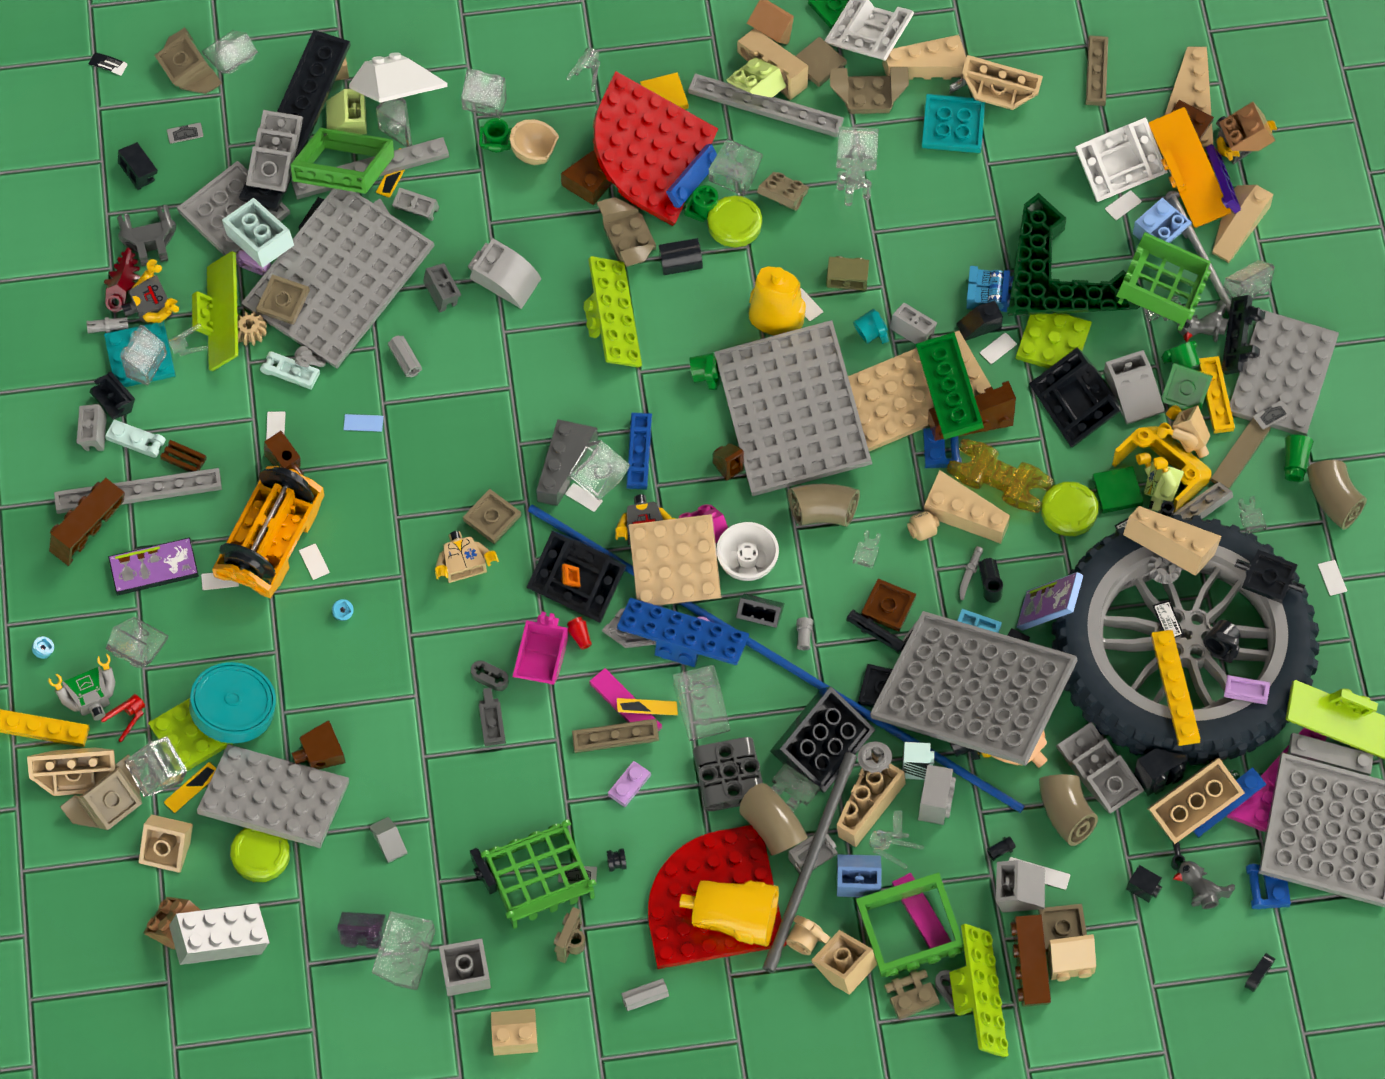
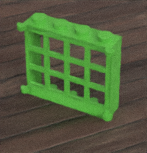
M1144 232L1117 293V297L1120 298L1118 303L1122 305L1123 300L1127 299L1129 302L1179 323L1180 325L1177 330L1182 331L1186 320H1191L1196 309L1192 307H1196L1201 298L1198 293L1202 294L1206 283L1203 281H1207L1211 270L1208 269L1211 261ZM1149 254L1163 259L1160 267L1146 261ZM1166 261L1180 267L1178 274L1163 269ZM1143 266L1158 271L1155 279L1141 273ZM1184 269L1198 275L1195 282L1181 277ZM1161 273L1175 279L1173 286L1158 281ZM1138 278L1152 283L1150 291L1136 285ZM1179 281L1193 287L1190 295L1176 289ZM1156 285L1170 291L1167 299L1153 293ZM1174 293L1188 299L1185 307L1171 301Z
M569 819L564 820L561 824H553L542 832H532L526 838L521 840L514 839L505 846H496L480 853L481 857L485 858L487 866L496 881L497 890L507 911L505 915L507 919H510L514 929L518 927L517 920L527 916L530 920H534L538 917L537 912L548 908L550 912H555L558 910V904L569 901L571 905L576 904L578 897L588 893L590 899L595 898L593 886L597 885L595 879L590 880L567 828V826L571 825ZM563 834L567 845L554 849L550 839ZM546 841L550 851L535 857L531 846ZM527 848L531 859L516 864L512 853ZM570 849L575 862L562 867L557 854ZM508 855L512 866L496 871L493 860ZM553 856L558 869L542 874L537 861ZM533 863L538 877L523 882L518 869ZM577 867L582 881L570 885L564 872ZM514 871L519 884L504 889L499 876ZM560 874L565 887L550 892L545 879ZM541 881L546 894L531 900L526 886ZM522 889L527 902L511 907L506 894Z

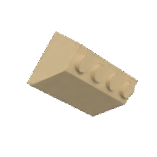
M1216 758L1148 807L1147 810L1172 842L1176 844L1245 794V792L1220 758Z

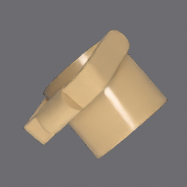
M797 915L793 920L795 925L786 939L787 945L793 950L804 955H811L817 942L827 944L830 936L824 933L822 928L813 921Z

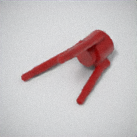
M134 694L124 703L106 713L101 722L107 721L123 710L129 716L134 714V718L118 739L119 742H122L137 720L144 715L142 709L145 708V704L138 695Z

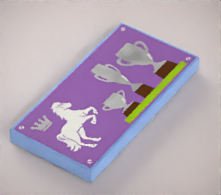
M1076 572L1028 590L1016 628L1023 631L1074 612L1083 575Z

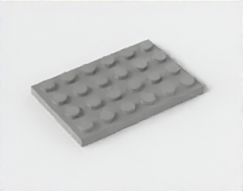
M1265 311V319L1257 321L1249 344L1257 346L1260 349V355L1253 359L1248 358V361L1243 364V371L1239 374L1230 402L1232 416L1251 421L1255 414L1283 400L1292 414L1269 427L1295 435L1307 436L1339 332Z
M228 744L197 808V814L321 848L349 785V778Z

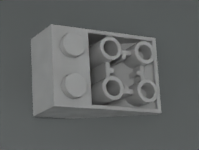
M1144 350L1105 362L1103 375L1110 390L1118 400L1126 424L1165 412L1151 365Z

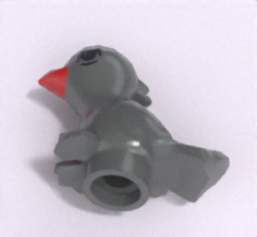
M1219 300L1217 302V309L1200 320L1197 319V315L1193 316L1191 320L1187 319L1182 331L1178 330L1179 334L1183 336L1186 342L1196 334L1212 335L1214 342L1217 343L1219 334L1225 335L1229 319L1222 318L1225 313L1226 304Z
M1192 861L1181 863L1173 877V880L1183 881L1192 888L1194 897L1191 905L1193 907L1202 905L1203 909H1211L1218 906V900L1221 897L1230 898L1235 890V885L1218 886L1202 878L1207 873L1204 872V868Z

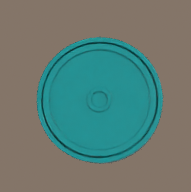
M236 662L221 663L211 666L196 678L190 694V714L198 729L208 737L225 743H243L259 737L270 726L275 712L276 694L270 680L256 668Z

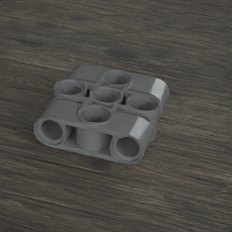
M751 737L701 745L693 749L699 786L706 811L739 807L749 789L763 783L760 763L757 759L753 738ZM723 752H727L730 755L728 757H722L720 754ZM747 768L755 769V771L752 773H749L745 770ZM726 772L734 773V775L731 777H728L724 774ZM705 776L713 777V779L710 781H707L703 778ZM731 791H736L739 794L737 796H731L728 793Z

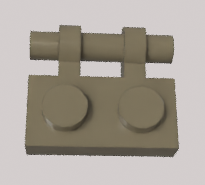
M925 969L918 972L916 970L912 971L908 976L901 979L897 977L892 979L891 983L884 985L887 993L894 990L897 996L890 998V1002L898 1020L939 1005L940 1001L931 982L924 985L921 983L922 979L928 977ZM913 983L915 988L904 992L902 987Z

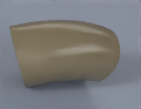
M1324 460L1308 466V479L1317 502L1335 524L1343 530L1347 529L1361 514L1367 499L1353 485L1346 464L1339 460Z
M809 484L788 489L790 509L799 526L813 523H831L847 527L855 515L860 497V490L836 484Z
M1061 774L1040 778L1039 787L1042 802L1052 825L1070 846L1080 844L1093 832L1098 822V816L1085 800L1080 777Z
M764 783L757 784L744 795L740 803V815L758 832L771 855L783 852L808 838L793 811L770 786Z

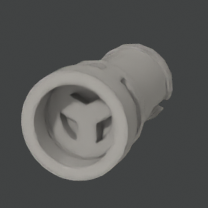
M806 617L798 618L796 622L798 631L797 649L809 650L813 620Z

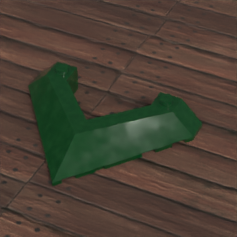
M1037 193L1024 204L1008 316L1137 310L1141 307L1127 301V299L1123 300L1122 305L1118 303L1120 298L1117 297V293L1126 275L1124 270L1110 281H1101L1100 283H1089L1088 280H1072V282L1052 279V240L1065 231L1067 218L1040 193Z

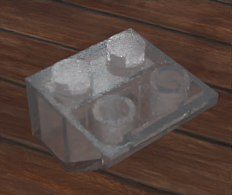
M467 69L461 97L462 109L500 119L507 101L505 78L497 74L492 75L480 70Z
M727 138L709 167V181L745 196L754 181L763 154Z
M1257 260L1226 277L1223 287L1231 299L1244 295H1249L1253 298L1258 294H1264L1270 289L1275 267L1273 264Z
M140 325L137 331L132 333L130 343L121 352V359L126 377L148 386L164 360L167 351L165 343L143 325Z
M168 736L148 743L124 762L144 798L181 784L187 773V769Z

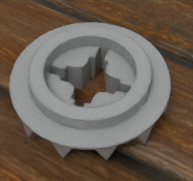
M1158 554L1151 556L1147 567L1152 579L1162 584L1172 583L1177 580L1182 570L1181 567ZM1162 562L1165 565H1171L1168 568V572L1164 568L1160 569Z
M869 742L862 746L858 752L859 765L864 771H869L871 774L874 772L881 773L884 769H888L892 762L890 748L881 742ZM872 752L874 753V755H876V757H879L877 764L876 762H874V760H871Z

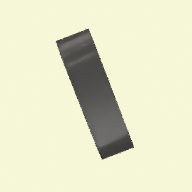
M476 661L472 664L471 676L475 681L496 691H502L508 687V675L505 671L485 661ZM481 668H484V673L481 672L478 675L477 670H481ZM500 677H502L503 682L500 681L498 682V684L495 683L494 678L499 679Z

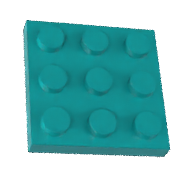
M927 94L922 148L981 153L985 102L967 97Z
M164 321L104 334L112 373L124 387L176 377Z

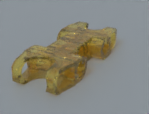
M969 439L961 440L959 449L971 457L972 460L968 463L950 461L947 471L952 476L956 477L963 484L975 489H980L983 483L1004 492L1002 499L1007 504L1018 509L1039 513L1042 502L1032 496L1029 491L1033 488L1048 491L1054 484V480L1050 476L1043 473L1039 468L1025 462H1021L1018 468H1015L997 460L999 456L998 451L987 444Z

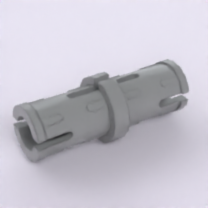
M105 317L104 320L86 321L88 334L95 332L110 333V331L128 329L127 317L114 319Z

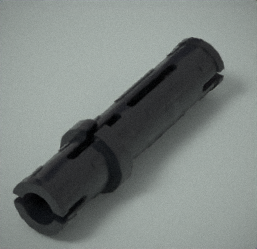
M854 609L847 616L846 621L860 628L862 633H868L897 653H901L904 649L905 641L875 624L873 619H867Z

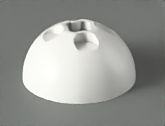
M742 522L735 524L722 533L717 543V558L721 567L727 574L738 580L754 581L766 576L773 569L778 559L779 546L775 536L769 529L757 523Z

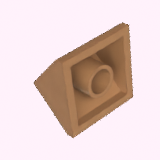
M759 0L747 24L778 43L788 44L794 16L768 0Z

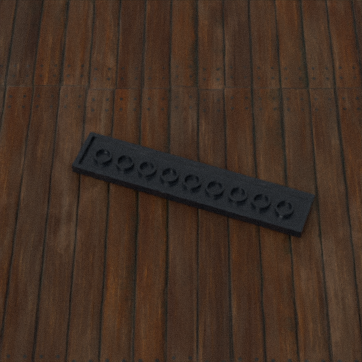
M313 30L277 110L280 113L303 117L295 158L307 145L351 46L348 40ZM291 172V174H290V178H289V181H288L287 188H288V186H289V184H290V181H291V179H292V172ZM245 182L239 198L244 202L255 198L266 209L277 212L286 191L281 192L246 186Z

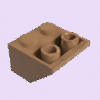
M1254 102L1219 122L1232 151H1259L1275 141L1264 114Z
M166 897L160 903L154 917L148 921L147 928L143 933L163 945L176 950L169 924L178 913L202 910L190 900Z

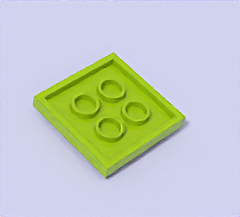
M1063 313L1030 315L1016 359L1049 369L1078 347L1083 352L1092 322Z
M190 698L148 722L149 727L181 775L226 749L228 744H234L214 740L198 729L190 714Z

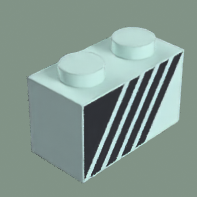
M904 743L902 771L905 773V779L925 780L927 765L934 764V751H930L931 743Z

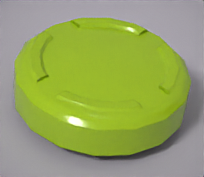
M736 195L724 197L718 200L717 205L709 211L707 218L709 233L715 241L724 246L734 248L746 246L753 242L761 232V211L753 201L746 197Z
M1062 482L1052 486L1046 492L1041 504V516L1045 524L1053 532L1062 536H1078L1086 533L1093 527L1098 516V501L1094 493L1085 485L1077 482Z
M245 827L235 836L231 844L230 857L235 871L244 879L252 882H267L277 878L286 869L290 861V846L285 838Z

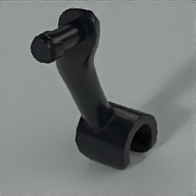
M1179 842L1173 843L1175 856L1172 859L1171 866L1174 870L1178 869L1175 861L1185 862L1184 856L1181 855Z

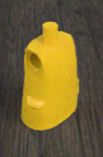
M768 266L761 268L756 278L755 287L750 294L749 320L757 329L772 336L801 329L804 324L806 304L801 298L800 282L793 274L780 267Z
M752 880L744 884L700 881L696 896L681 895L680 907L693 909V926L723 932L735 937L739 942L751 945L754 943L767 947L774 928L779 887L767 885L764 882H753Z

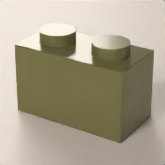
M842 256L829 257L827 288L867 291L869 260L863 258H844Z

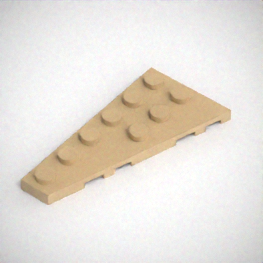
M1187 47L1165 115L1171 113L1178 100L1211 115L1207 47ZM1212 124L1200 140L1204 150L1210 144L1213 145Z

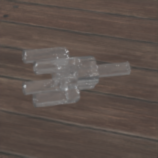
M857 154L852 156V163L848 164V168L845 171H839L837 174V189L843 190L845 185L847 186L845 189L846 206L852 205L853 192L861 187L863 188V198L868 200L871 197L872 183L870 180L865 179V168L860 164V156Z

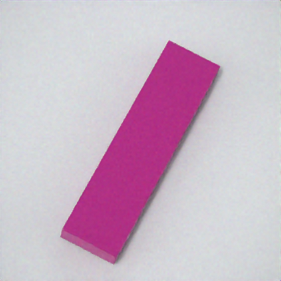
M606 668L589 681L590 685L617 712V698L636 699ZM618 712L628 723L656 719L652 714ZM657 720L659 731L662 729V724Z
M909 873L893 881L892 886L895 887L913 881L915 878L912 873ZM923 893L901 900L929 949L952 942Z

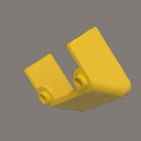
M1157 426L1138 428L1115 449L1112 465L1116 467L1139 446L1143 448L1150 447L1160 457H1164L1175 469L1184 471L1181 482L1187 487L1174 499V513L1185 506L1210 482L1211 470L1191 452H1186L1183 446L1174 438H1171L1169 434L1165 438L1157 436Z

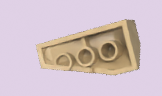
M1237 185L1234 191L1241 211L1234 213L1231 210L1230 214L1221 218L1212 254L1230 263L1271 207L1274 194L1258 185Z

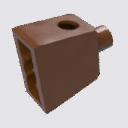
M282 431L264 441V455L273 466L294 469L304 476V472L300 469L301 458Z
M329 720L299 738L302 749L291 753L295 764L308 761L310 767L316 769L346 763L344 753Z

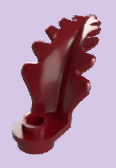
M129 247L124 252H121L123 257H118L119 264H114V268L117 271L109 272L112 279L104 280V283L108 286L106 288L105 304L112 312L122 310L121 306L126 304L127 291L136 284L135 280L140 279V275L134 274V272L140 270V267L134 266L138 263V260L133 259L136 255L132 253ZM114 298L118 299V305L113 303Z

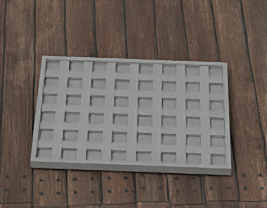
M333 188L292 239L294 246L275 260L241 304L253 313L254 311L256 316L261 315L265 322L300 345L306 346L312 353L338 369L435 245L434 242L358 193ZM272 274L310 288V292L294 325L256 311Z
M832 320L714 352L739 448L744 451V467L752 496L872 465Z

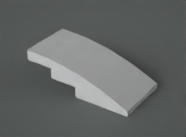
M263 110L255 146L252 148L246 186L281 192L286 191L291 174V163L295 159L303 122L302 116Z
M1092 722L1056 745L1069 766L1080 777L1081 782L1109 814L1144 791L1122 756L1116 754L1107 739L1102 738Z

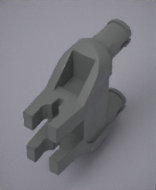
M163 205L164 212H162L161 206L156 208L160 222L132 228L129 214H124L125 221H123L122 215L117 217L120 227L119 240L139 254L141 266L147 265V252L157 249L160 261H168L166 246L176 230V223L171 219L168 205Z

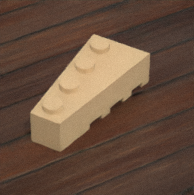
M754 28L737 41V52L746 61L756 57L780 69L786 87L780 92L789 100H792L807 88L808 65L765 34Z
M955 35L893 48L882 64L886 76H890V67H908L909 80H913L914 77H922L924 80H931V77H943V80H951L952 77H961L962 79L964 78L962 71L966 55L960 36Z
M940 470L924 506V511L930 512L932 516L936 515L940 522L1000 544L1009 525V514Z
M872 753L871 760H874V762H876L877 764L879 757H876V755ZM891 763L889 768L884 769L881 773L874 772L871 774L869 771H864L861 768L856 785L854 784L851 796L846 802L837 823L839 838L854 847L858 846L906 784L904 771Z

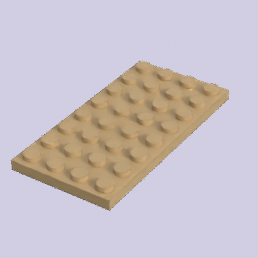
M958 330L955 332L974 396L985 393L984 389L991 387ZM917 348L848 376L869 452L929 427L928 411L934 407Z

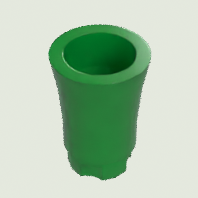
M1289 435L1285 437L1284 471L1286 480L1291 482L1304 481L1310 452L1314 443L1311 438L1304 435Z

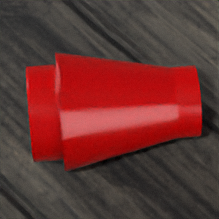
M577 617L567 623L568 632L580 649L589 648L592 643L586 621H583L582 617Z

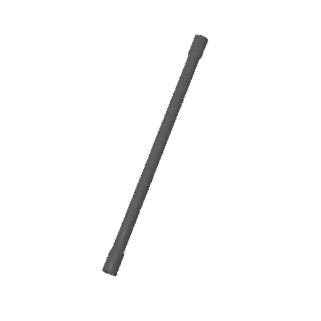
M845 752L839 767V773L776 937L762 967L765 971L775 973L783 946L834 813L856 762L857 756L853 753Z

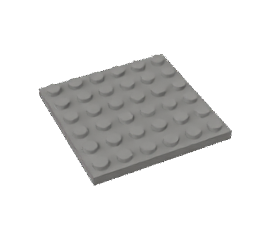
M1282 753L1278 765L1259 874L1385 907V780Z

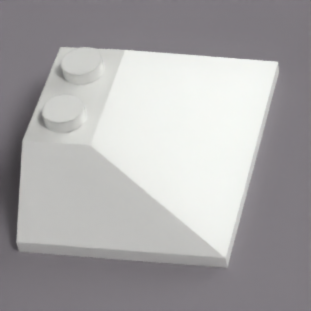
M849 0L826 37L825 42L832 46L885 61L914 12L901 7H897L895 12L874 7L870 0Z
M390 53L387 57L377 56L373 57L372 60L365 61L349 84L350 89L377 102L447 87V82L409 58L402 56L401 53Z
M1146 118L1075 146L1096 202L1168 173L1161 163L1162 157Z

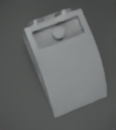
M492 238L489 244L485 243L481 251L478 250L468 265L471 270V280L520 309L523 308L542 279L533 266L521 255Z

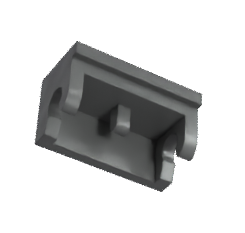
M442 263L426 268L423 282L439 312L445 311L449 303L455 307L458 298L461 297V293L445 264Z

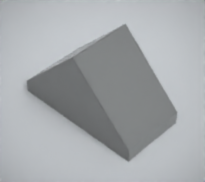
M389 817L369 826L388 863L408 854L396 825Z

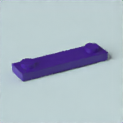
M1210 144L1206 147L1207 158L1211 167L1213 166L1223 193L1222 202L1226 208L1230 207L1234 213L1241 211V207L1224 161L1215 146Z

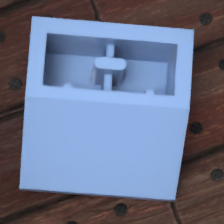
M1161 198L1135 221L1133 235L1141 240L1144 232L1171 243L1192 222L1165 199Z

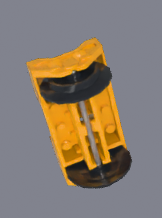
M267 466L266 469L260 471V480L227 542L220 546L219 552L221 554L212 569L214 577L221 580H232L248 586L260 595L270 599L281 585L290 568L288 559L302 532L308 533L325 496L323 487L312 479L299 474L294 469H286L279 466ZM262 578L272 581L271 584L269 585L264 580H262Z

